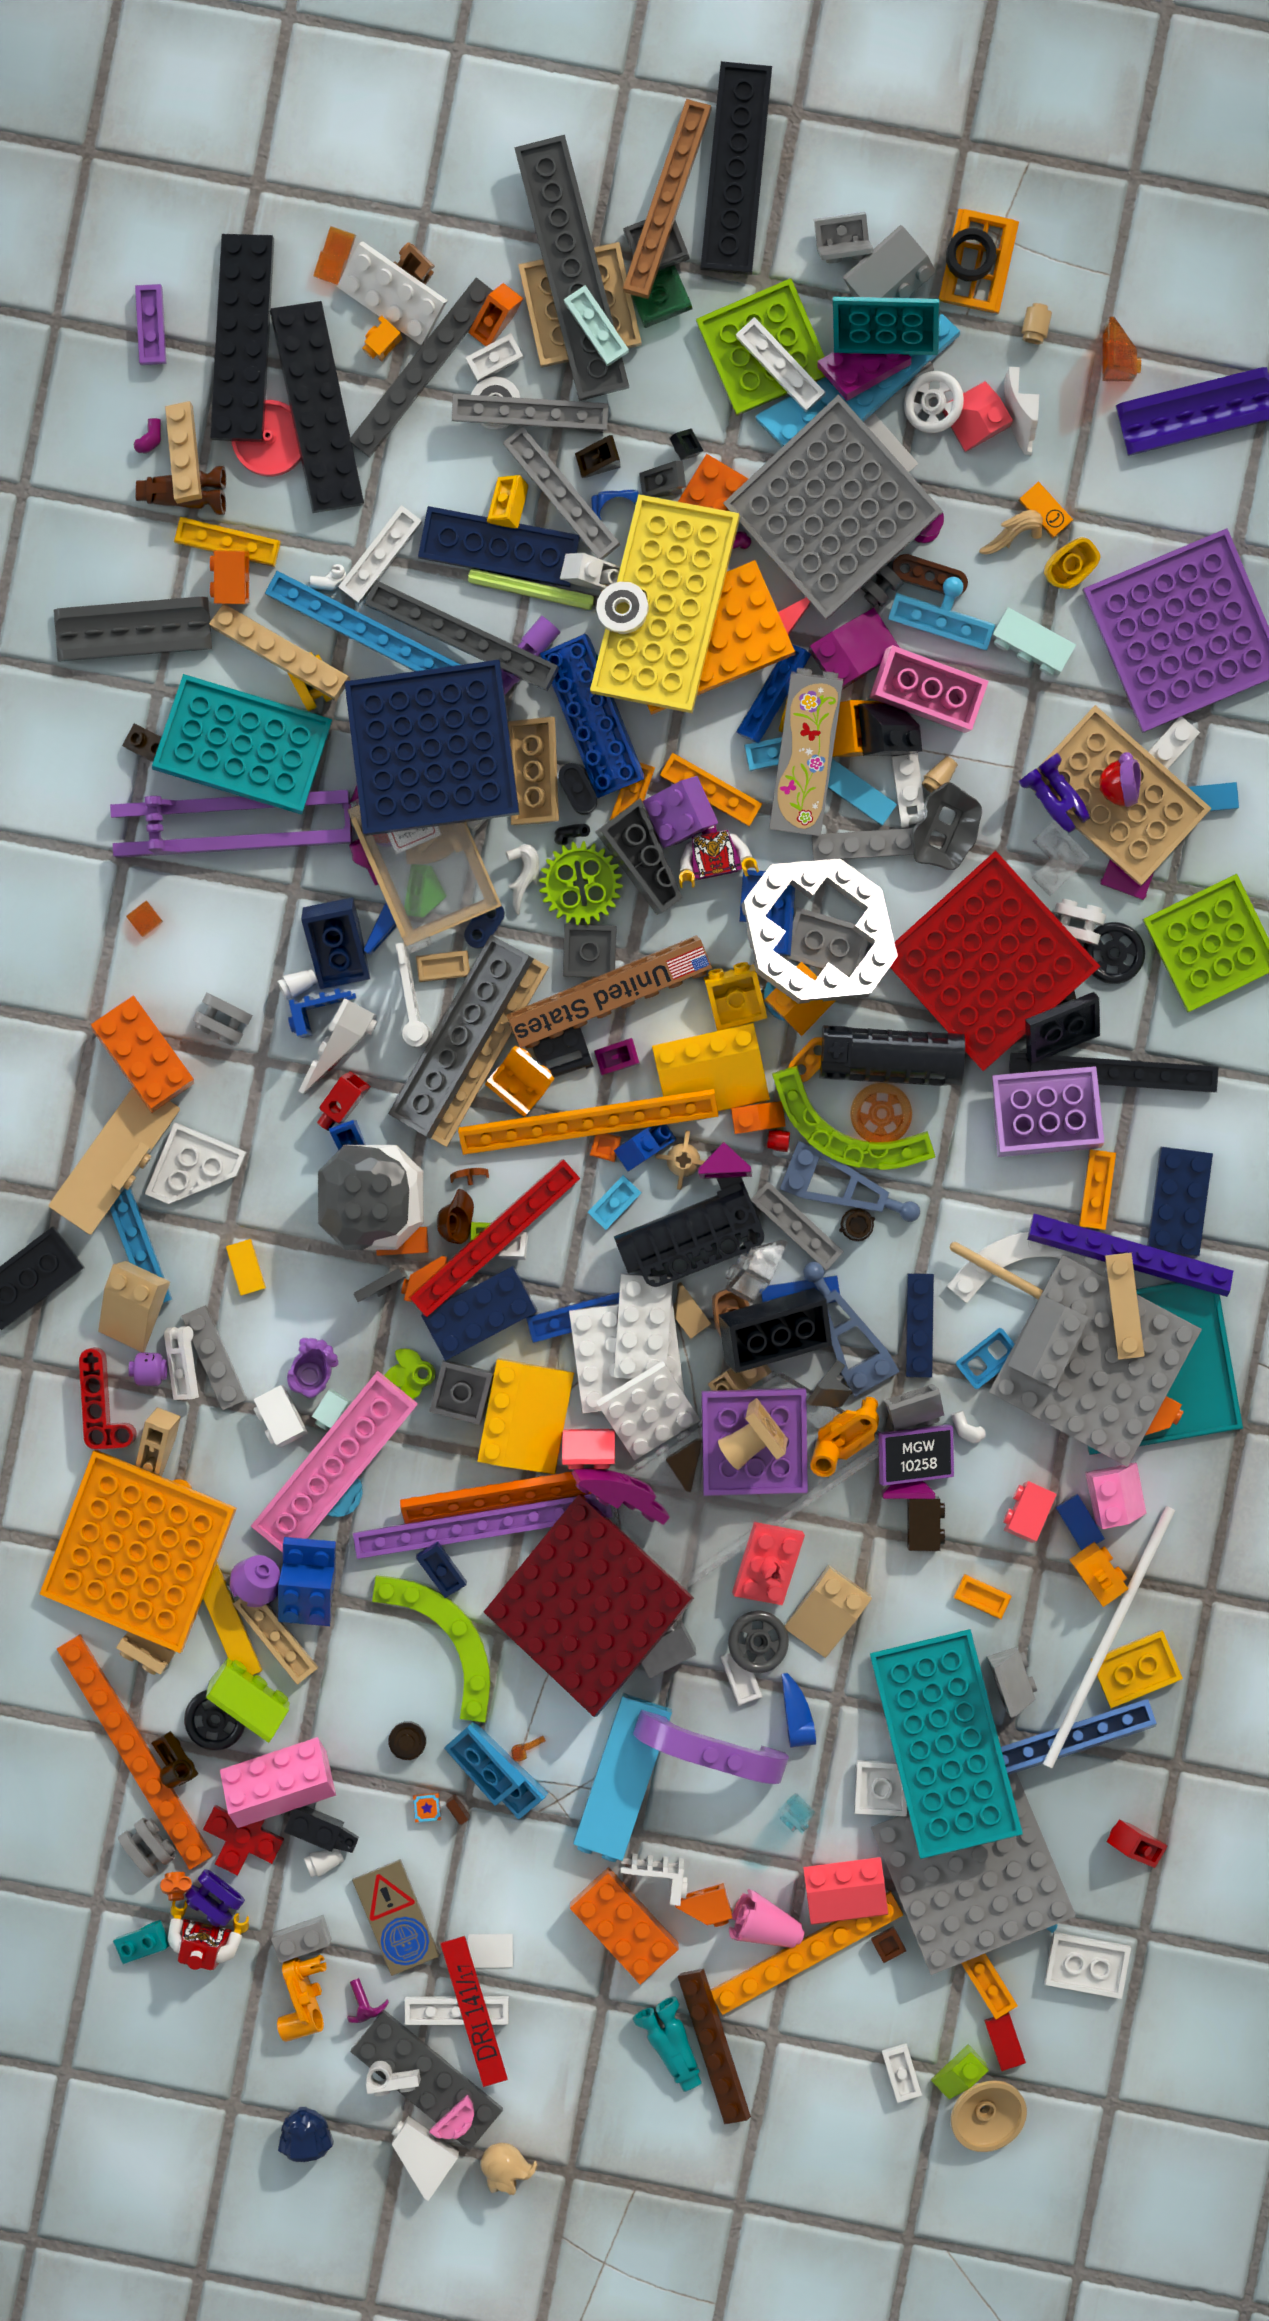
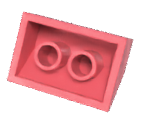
M881 1857L803 1867L811 1925L888 1915Z

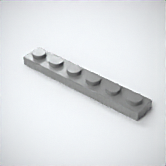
M453 394L452 421L607 431L608 403Z
M523 426L503 442L508 451L597 558L603 560L620 546L618 540Z

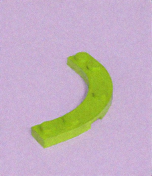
M798 1066L772 1073L780 1100L793 1126L797 1128L810 1145L831 1159L857 1168L887 1170L913 1165L936 1157L928 1131L890 1142L862 1141L839 1132L830 1126L814 1109L805 1091Z
M376 1575L372 1602L398 1605L416 1610L435 1621L450 1637L459 1653L464 1673L460 1719L485 1723L490 1694V1667L483 1641L472 1621L451 1599L444 1598L441 1593L427 1585L401 1578Z

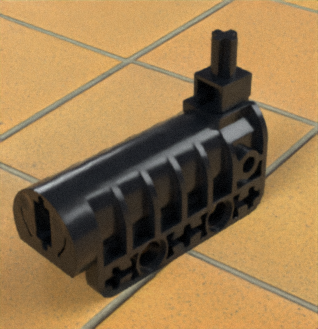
M822 1026V1050L819 1078L934 1086L962 1085L965 1062V1034Z
M742 1177L717 1178L721 1191H718L716 1196L615 1235L614 1239L628 1274L641 1270L644 1280L648 1285L659 1287L761 1246L764 1241V1232ZM749 1230L760 1234L756 1244L747 1241L743 1243L746 1248L740 1250V1243L735 1235L741 1234V1239L748 1236ZM726 1239L733 1240L736 1244V1250L731 1254H725L721 1250V1243ZM716 1243L717 1251L722 1258L716 1260V1254L708 1258V1263L704 1264L702 1260L697 1261L695 1264L698 1267L692 1269V1263L687 1254L692 1253V1257L695 1258L700 1255L699 1250L704 1249L706 1252H710L713 1250L711 1245ZM682 1258L686 1260L688 1266L685 1272L677 1273L674 1271L673 1262L676 1259ZM668 1262V1269L673 1275L672 1278L667 1279L668 1274L660 1276V1282L658 1283L655 1280L648 1279V1275L652 1274L653 1268L657 1271H662L665 1269L663 1264Z

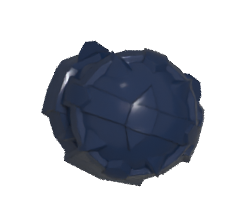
M299 2107L285 2118L282 2124L278 2151L294 2162L314 2161L325 2156L334 2144L325 2118L317 2111L307 2107Z

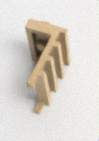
M127 1632L116 1647L121 1651L120 1655L129 1661L137 1660L143 1664L142 1668L153 1675L156 1673L161 1675L176 1653L171 1649L130 1632Z

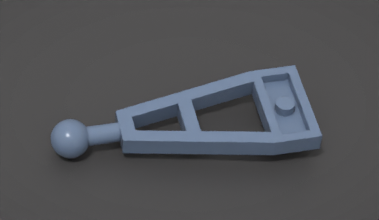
M798 1141L780 1190L804 1199L880 1212L885 1207L900 1213L902 1219L907 1222H913L920 1216V1207L915 1202L901 1203L888 1198L890 1192L847 1165L824 1155L813 1146ZM819 1158L851 1177L843 1198L807 1191ZM857 1182L880 1195L877 1204L851 1199Z
M818 1262L808 1263L803 1271L806 1280L814 1282L818 1291L827 1299V1304L835 1300L850 1317V1319L834 1327L828 1310L832 1347L836 1359L845 1365L841 1374L848 1387L852 1390L854 1397L900 1372L886 1347L836 1289L829 1290L823 1279L824 1269L822 1265ZM858 1326L879 1352L848 1369L837 1336Z

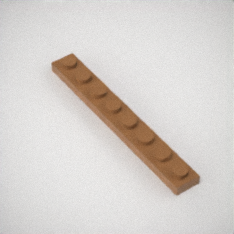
M690 99L685 101L623 286L624 293L649 299L711 113V105Z

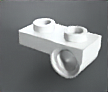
M376 2061L370 2066L367 2074V2094L374 2093V2096H384L389 2094L391 2090L400 2089V2092L413 2091L420 2084V2071L417 2069L392 2073L388 2063ZM375 2071H382L386 2075V2079L378 2081L373 2077V2073Z

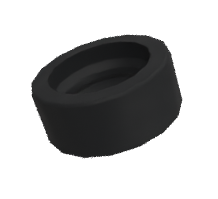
M966 228L956 233L951 238L946 251V263L950 272L956 278L963 281H977L984 278L991 271L996 259V246L993 239L985 231L978 228ZM966 240H976L986 250L984 264L975 270H967L961 267L956 259L958 246Z

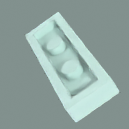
M586 285L564 299L565 305L607 367L629 353L628 347Z

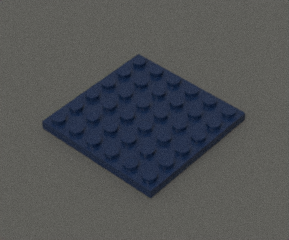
M500 660L344 681L364 836L520 815Z

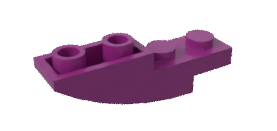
M574 1469L572 1472L577 1482L575 1486L585 1494L591 1492L596 1495L595 1498L605 1506L610 1504L618 1509L623 1503L631 1510L635 1508L640 1510L641 1514L650 1522L656 1520L663 1525L670 1518L664 1506L655 1501L656 1495L651 1487L636 1478L603 1469Z

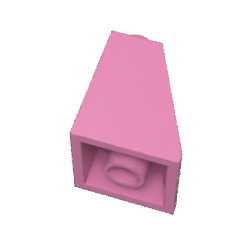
M1136 1462L1130 1463L1128 1467L1119 1465L1085 1472L1094 1520L1099 1527L1107 1529L1128 1525L1147 1514Z

